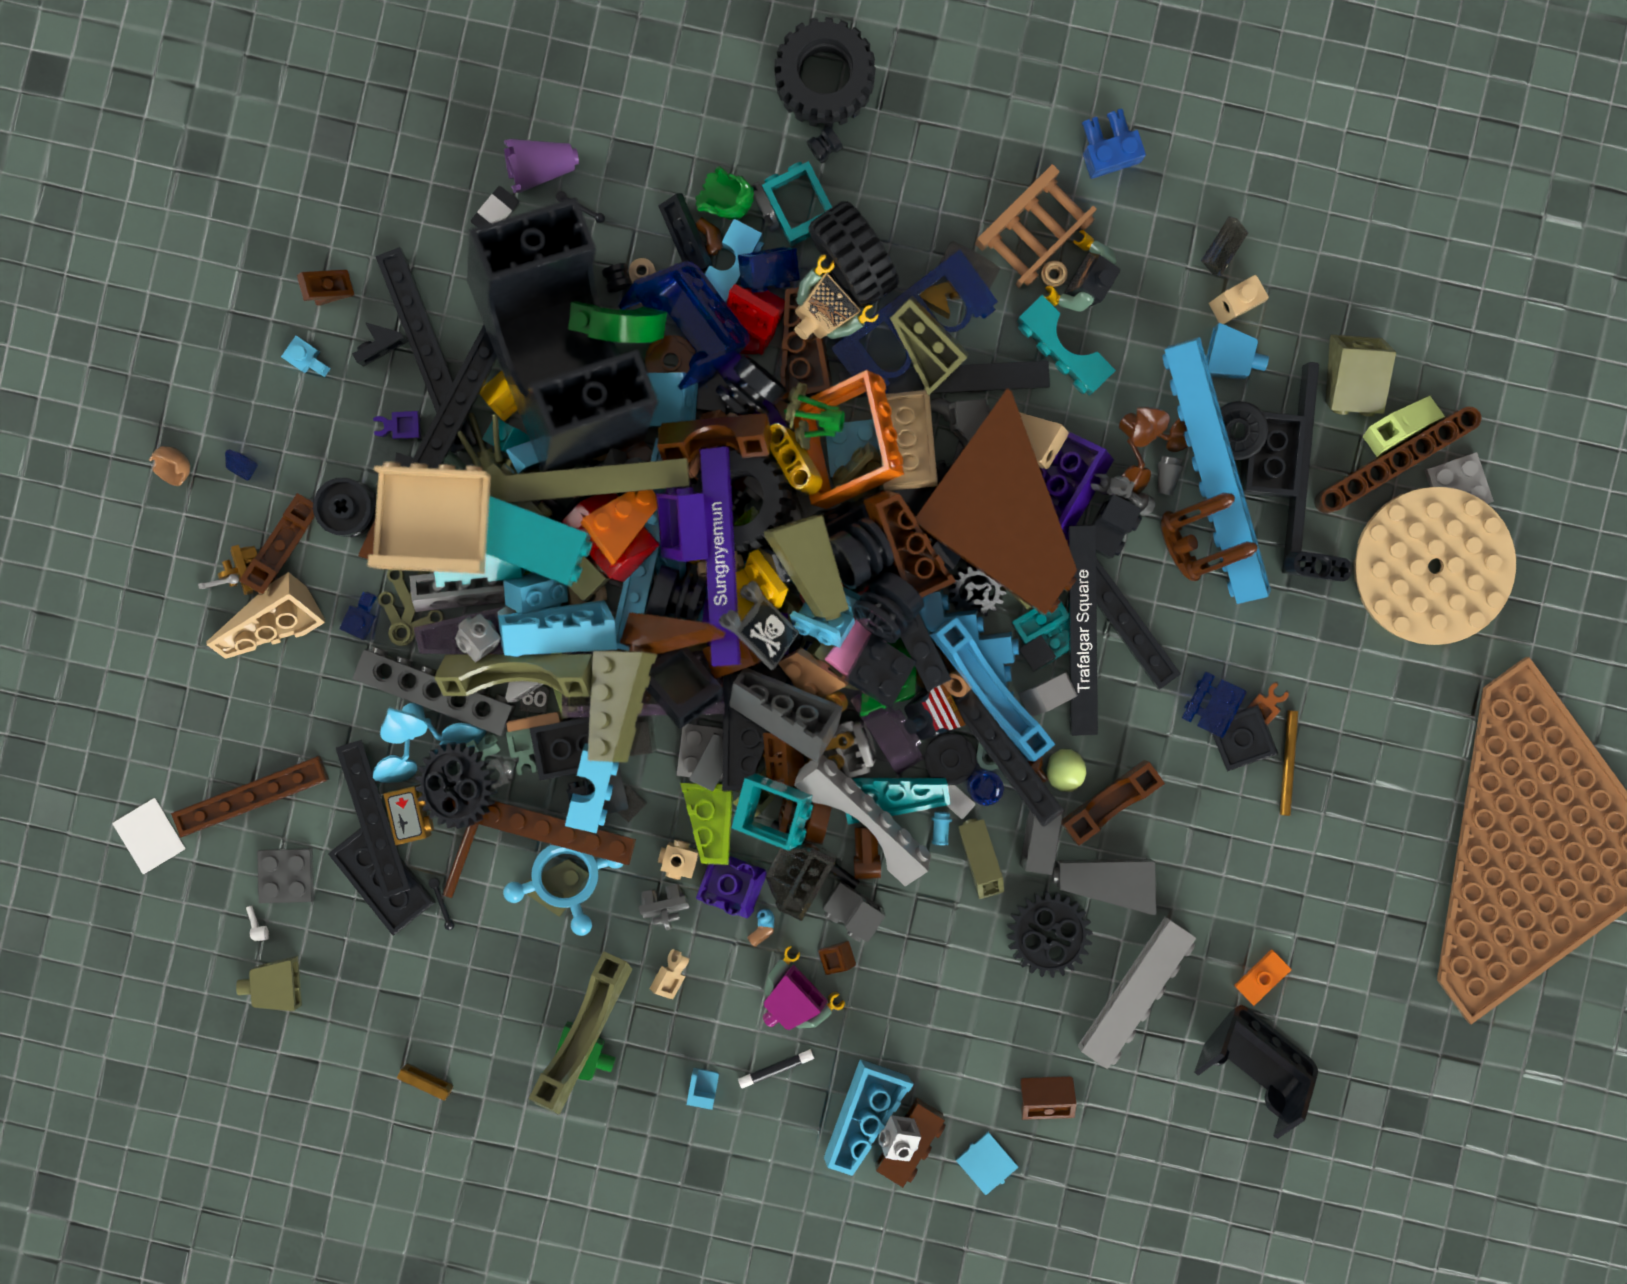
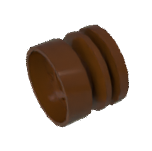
M783 797L778 816L779 831L786 833L787 825H792L798 802ZM811 801L813 810L809 819L805 822V841L822 845L832 807Z

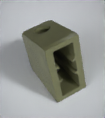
M298 956L258 965L250 969V979L237 980V994L251 995V1004L254 1008L295 1011L302 1006Z

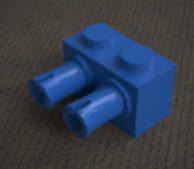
M1118 109L1117 113L1112 111L1107 114L1114 137L1108 140L1103 137L1098 117L1092 118V121L1088 119L1082 122L1089 142L1083 157L1090 179L1139 164L1146 156L1138 130L1129 131L1123 109Z

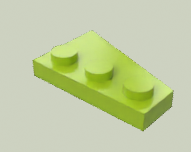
M680 783L701 863L729 865L733 792H723L722 784H717L714 791H711L696 783Z

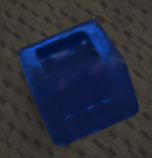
M227 449L225 452L226 468L247 481L250 480L258 466L257 463L237 451Z

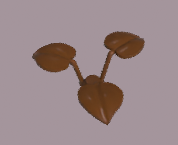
M1138 407L1136 414L1129 413L1125 415L1119 423V429L1129 437L1127 443L1131 445L1138 460V466H1130L1122 475V477H1127L1129 481L1135 483L1132 491L1136 494L1141 493L1146 488L1151 477V471L1148 468H1144L1145 463L1137 447L1148 445L1157 436L1168 440L1166 449L1170 452H1179L1188 447L1184 434L1187 431L1185 421H1181L1179 418L1172 425L1170 434H1163L1169 425L1170 416L1166 411L1159 408Z

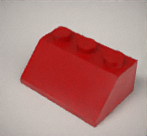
M617 493L594 495L581 501L562 522L567 526L588 533L580 523L582 519L620 496ZM643 526L613 566L592 537L589 540L592 541L589 554L609 578L624 582L660 544L648 529Z

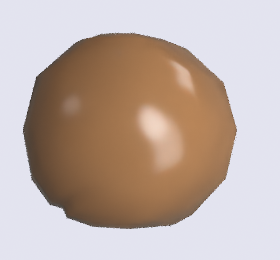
M161 446L149 458V461L155 460L152 468L153 472L171 485H182L190 473L191 467L187 457L176 448Z

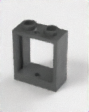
M1029 809L1020 865L1025 871L1052 875L1062 814L1043 827Z

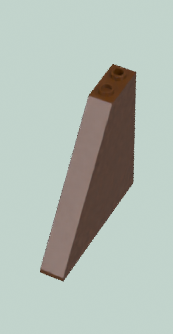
M1006 389L920 510L916 520L920 529L1036 611L1046 615L1048 611L1053 613L1059 606L1061 600L1058 597L1062 591L1066 590L1068 592L1076 582L1077 578L1074 577V574L1077 572V568L1012 391Z

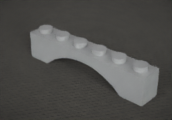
M822 754L818 762L811 760L799 769L795 786L800 791L813 795L812 802L840 809L863 823L880 843L886 858L887 870L904 886H907L928 872L931 859L928 849L912 838L911 834L898 825L888 812L883 811L870 795L865 794L857 787L850 777L844 775L832 760H828Z

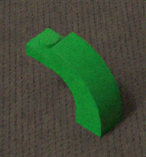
M575 301L571 303L568 329L586 333L591 338L624 343L654 342L664 338L667 312L644 306L633 310H616Z

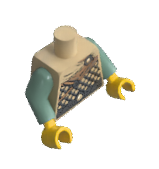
M825 254L818 258L817 268H812L799 284L796 299L799 306L796 308L795 313L802 321L795 327V332L804 340L812 333L819 339L824 336L831 339L847 337L865 326L866 321L873 322L879 316L877 314L874 318H869L866 315L867 309L874 305L866 306L862 315L858 314L861 310L827 273L833 269L834 261L828 267L821 265V261L826 257Z

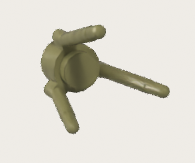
M470 413L469 417L480 451L477 452L478 457L464 434L458 431L457 435L471 457L474 466L482 467L483 471H486L493 463L503 461L500 450L497 414L492 416L495 451L493 453L492 448L486 449L475 415Z

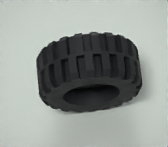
M825 17V22H818V18L810 19V25L807 26L802 22L795 26V33L788 32L784 37V44H780L777 50L774 69L778 96L780 100L784 101V107L789 113L794 112L795 118L801 122L804 119L808 120L810 126L817 127L818 123H825L826 128L827 126L832 127L834 122H838L839 125L845 124L848 117L855 118L860 114L861 107H866L869 102V96L873 92L876 68L874 53L870 51V43L867 38H861V31L856 27H853L852 30L849 29L848 22L840 20L839 24L833 23V17ZM827 52L841 57L849 66L850 77L848 83L840 90L829 94L817 93L807 88L801 81L800 68L804 61L814 54Z
M841 201L811 221L809 233L817 250L821 255H826L824 262L827 266H830L831 262L834 261V267L831 270L832 275H834L839 285L844 289V292L859 308H865L868 305L874 304L897 288L899 276L891 262L890 256L874 230L852 203Z
M731 448L729 452L731 484L741 477L750 476L760 482L764 494L761 511L754 520L742 526L733 524L734 550L739 553L753 552L757 549L760 551V547L769 543L765 538L764 531L793 521L794 518L790 516L791 510H796L797 502L792 500V496L796 495V491L790 485L777 461L768 456L742 458L738 450ZM699 470L696 478H698L697 484H691V488H693V492L702 493L701 470Z

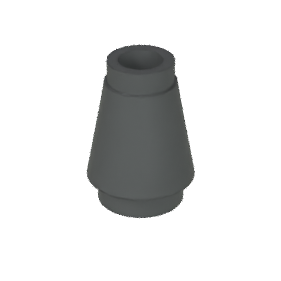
M1161 456V462H1158V493L1173 495L1184 467L1182 466L1183 459Z

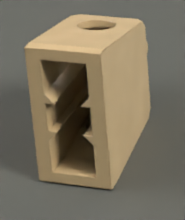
M1254 275L1223 292L1208 304L1218 322L1226 324L1264 303L1269 297L1257 275ZM1224 302L1227 303L1229 307V312L1226 310Z
M1020 413L1039 468L1048 469L1069 432L1062 424Z

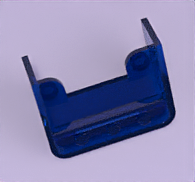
M689 261L681 262L635 280L618 305L623 310L641 302L644 307L667 312L695 348L697 353L689 360L690 370L679 383L678 388L680 390L711 377L738 355L750 341L746 329L702 270L696 264Z

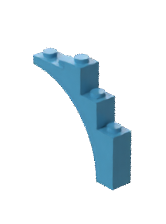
M943 588L922 597L924 607L920 614L928 631L934 632L950 618L957 617L974 639L992 670L1009 690L1008 682L1012 681L1011 667L1005 664L1014 663L1015 655H1019L1018 639H1013L1012 632L980 635V633L985 631L983 616L978 617L977 610L946 613V610H950L948 594H943Z

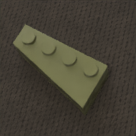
M593 651L588 761H628L636 732L635 723L638 714H641L643 703L641 701L645 687L649 685L651 678L649 672L651 665L655 663L657 654Z

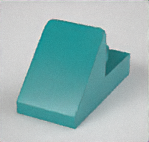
M498 419L500 450L507 453L506 450L508 448L530 441L526 433ZM492 420L482 440L494 446Z

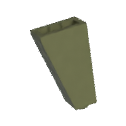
M812 515L764 531L765 538L814 616L825 618L826 621L841 617L840 612L846 611L849 608L823 516Z

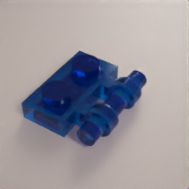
M1205 672L1202 680H1198L1195 685L1197 689L1191 701H1187L1184 706L1186 710L1182 719L1191 723L1195 714L1201 716L1197 725L1199 728L1223 739L1247 692L1223 679L1215 688L1211 686L1215 676ZM1207 693L1212 698L1206 709L1200 707V704Z

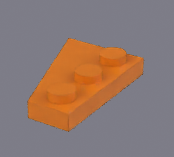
M653 490L627 492L587 515L580 522L612 566L657 510V496Z

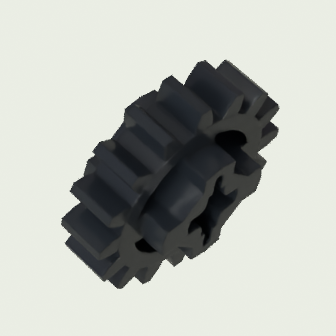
M967 562V569L965 570L958 567L959 575H952L956 582L948 585L949 592H951L949 594L950 601L955 602V609L959 610L963 607V611L977 610L982 612L985 617L988 616V609L996 612V603L1003 604L1004 601L1001 595L1006 594V589L976 567H972L969 562ZM963 583L965 588L962 590V594H960V587ZM992 585H994L995 589L991 596L989 591L992 589Z

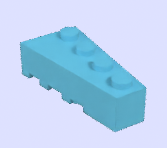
M605 600L534 610L523 614L519 612L498 616L501 646L505 656L517 657L526 654L617 650L615 620Z
M860 1059L824 1155L828 1168L853 1176L872 1148L871 1145L878 1134H880L881 1130H884L885 1124L892 1113L896 1112L905 1094L913 1087L914 1084L908 1075Z

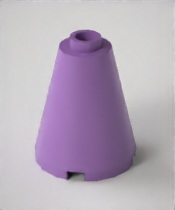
M518 139L504 140V144L509 147L504 148L509 179L514 178L515 185L511 186L514 193H521L575 170V165L579 164L577 149H572L569 143Z

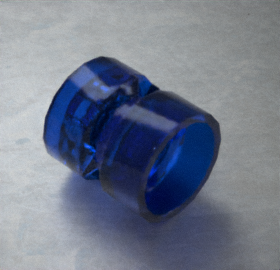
M985 769L976 770L967 780V792L980 805H994L1003 796V782L992 771Z

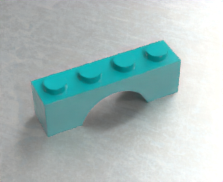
M1041 295L1018 318V329L1027 338L1031 336L1038 343L1036 347L1044 356L1050 355L1056 361L1055 367L1063 375L1068 374L1074 380L1073 385L1080 393H1087L1090 396L1116 370L1098 351L1089 355H1077L1066 350L1060 343L1056 330L1057 321L1061 313Z

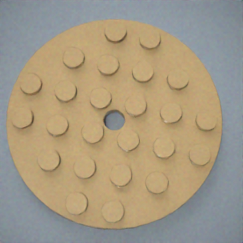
M1419 488L1393 498L1371 517L1357 543L1358 548L1354 560V579L1365 609L1388 632L1415 643L1427 645L1449 644L1476 634L1495 619L1509 598L1515 580V548L1505 523L1492 507L1483 500L1454 488ZM1436 558L1440 560L1441 568L1439 572L1433 574L1429 571L1428 564L1432 559Z

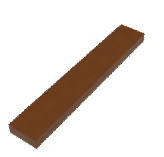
M317 756L173 812L171 815L181 838L326 782L329 778L321 757Z

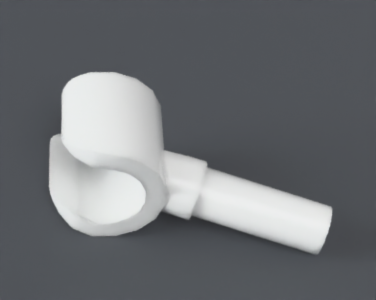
M253 906L246 907L252 927L250 929L251 939L254 941L268 940V927H259Z

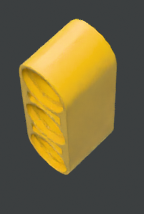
M781 424L771 425L772 438L770 450L791 486L808 495L817 493L822 486L821 475L807 451L797 443L795 432ZM796 455L794 462L791 463L792 458ZM808 476L807 482L803 484L804 479Z

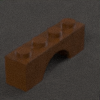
M767 413L661 423L657 447L662 461L687 458L688 463H690L700 453V449L714 446L733 447L740 452L742 458L769 456L772 431Z
M1143 760L1061 820V824L1072 840L1080 846L1098 833L1112 817L1131 804L1145 799L1163 786L1165 782L1152 764Z

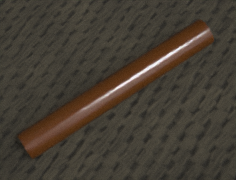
M475 823V825L466 827L442 894L446 897L452 898L479 824Z

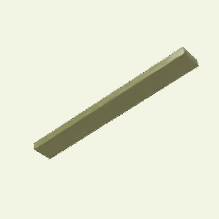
M688 459L491 477L490 496L507 503L690 486Z

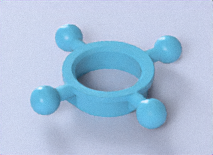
M549 844L550 846L541 851L534 861L531 875L532 881L524 884L510 882L505 886L503 895L508 902L517 903L523 899L524 894L536 891L538 896L549 905L559 908L570 907L573 915L571 921L572 931L576 935H586L592 928V921L587 915L583 914L580 904L587 900L595 890L598 882V869L607 866L617 869L624 864L603 858L594 859L592 855ZM557 855H575L582 859L588 868L589 879L587 885L576 896L559 898L550 894L543 886V869L547 862Z

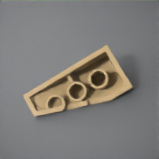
M288 572L272 582L263 595L259 593L207 640V646L227 659L256 650L258 645L271 642L273 645L280 643L281 638L295 635L297 638L306 635L325 623V618L308 588Z

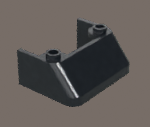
M1243 1005L1237 1006L1230 1011L1204 1044L1194 1073L1199 1076L1212 1065H1223L1227 1059L1233 1062L1266 1089V1106L1279 1117L1273 1135L1278 1139L1305 1121L1318 1076V1068L1308 1055L1249 1008Z

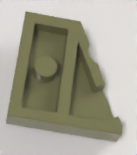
M568 858L543 872L542 883L545 889L553 896L570 898L575 896L589 876V871ZM536 891L527 893L528 896L559 917L566 909L549 905L538 896Z

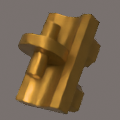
M239 545L232 546L230 551L236 568H232L230 560L223 561L222 564L225 571L218 573L219 579L228 578L231 574L238 575L240 579L247 569L245 564L251 563L253 558L255 559L257 556L255 546L240 548ZM229 583V586H230V587H233V586L238 585L237 583H236V584H231V583ZM241 583L244 595L253 593V589Z

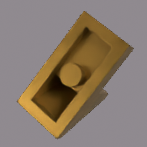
M968 277L917 290L915 298L920 304L949 319L950 310L946 298L950 297L952 301L965 297V293L970 288Z

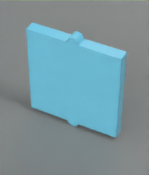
M989 1132L984 1134L975 1143H970V1147L956 1158L957 1163L985 1195L997 1185L1004 1184V1179L1018 1168V1165Z

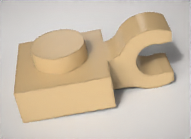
M672 949L667 959L668 967L661 966L649 988L653 993L670 999H674L686 977L681 972L689 962L688 957L682 956L680 951Z

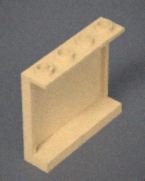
M384 462V466H374V470L379 473L374 552L373 555L368 556V566L375 569L485 574L491 475L478 466H466V470H455L456 467L452 465H439L438 469H428V465L412 463L411 468L401 467L400 463Z

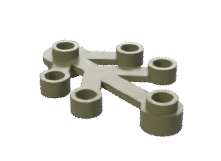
M389 569L387 578L393 582L405 608L402 618L394 606L396 598L393 593L382 592L378 596V602L384 607L392 624L388 631L390 640L395 645L406 646L414 640L416 632L431 625L442 624L445 616L440 610H431L428 616L412 622L415 609L411 593L404 582V571L398 570L400 577L394 580L392 578L394 570ZM418 571L417 575L430 574V571ZM388 594L391 597V602L386 605L383 602V597ZM435 612L440 615L438 622L432 620V615ZM401 628H404L407 632L404 638L398 635V631Z

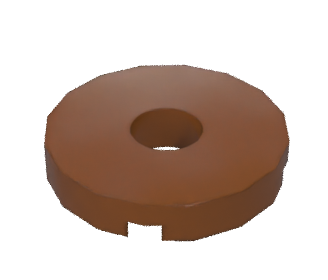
M665 335L663 339L652 342L645 356V365L648 373H687L694 375L695 363L698 361L695 349L689 341L677 335ZM673 354L678 357L679 362L676 367L667 368L664 365V359L667 355Z

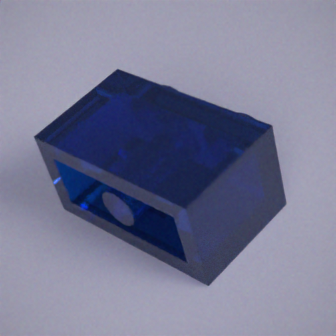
M778 247L738 255L741 287L750 288L752 292L767 291V286L775 285V288H785L791 286L790 282L800 280L797 248Z

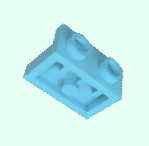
M806 602L799 613L793 611L790 615L792 625L799 631V634L813 636L825 645L832 644L839 648L855 624L854 617L840 612L841 617L828 621L825 618L816 617Z

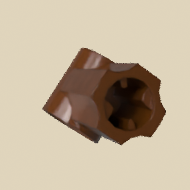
M855 827V879L881 878L880 855H878L877 838L867 827Z

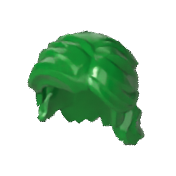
M721 166L716 167V173L706 175V183L702 186L704 190H701L699 195L695 197L697 210L717 214L718 217L729 220H737L747 214L752 206L754 189L743 176L728 174Z

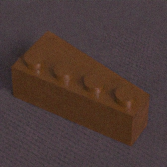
M885 490L864 500L869 518L880 527L891 546L894 563L887 569L888 572L894 573L908 582L919 593L921 598L956 582L952 574L945 568V563L941 557L936 554L931 546L927 535L918 526L916 518L899 493Z

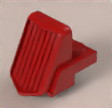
M756 283L749 284L746 289L737 284L733 285L729 290L727 306L721 312L719 324L740 354L754 355L759 353L763 355L775 335L777 325L784 315L785 300Z

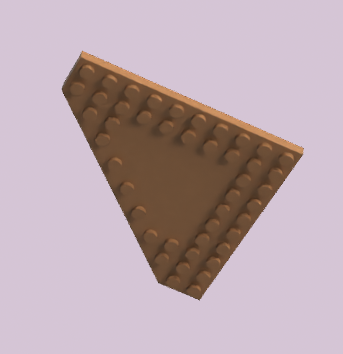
M1530 657L1523 658L1483 687L1437 976L1439 984L1465 1020L1470 1024H1473L1627 912V791Z

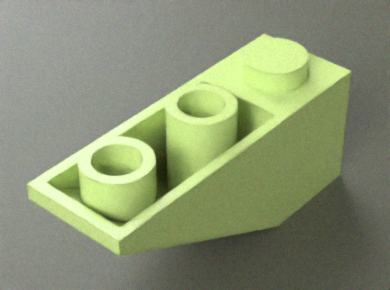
M1428 396L1389 414L1369 426L1363 438L1378 458L1442 420L1445 416L1431 396Z

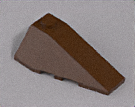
M629 612L620 643L629 647V652L660 654L724 638L726 632L709 623Z

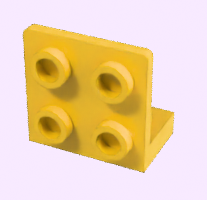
M758 549L749 553L745 568L736 572L737 605L741 622L754 605L753 602L741 596L740 590L744 585H748L752 581L756 582L763 596L776 609L782 607L788 588Z

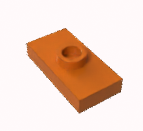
M1271 949L1234 986L1255 1006L1292 969Z

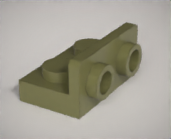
M869 442L863 448L859 447L851 456V460L845 466L842 465L835 471L833 475L834 489L881 468V452ZM864 493L852 497V499L857 501Z

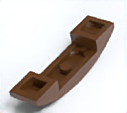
M298 493L295 495L283 513V517L239 579L241 583L261 595L265 593L315 518L312 501Z

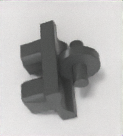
M679 884L666 887L668 900L658 901L656 890L642 892V905L639 906L640 915H643L644 919L654 917V925L664 923L666 930L672 929V921L680 920V915L677 911L690 909L689 901L684 896Z

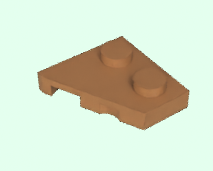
M802 648L784 656L778 663L796 688L820 698L848 684L844 680L845 675L840 678L828 670V664L815 659L812 654Z

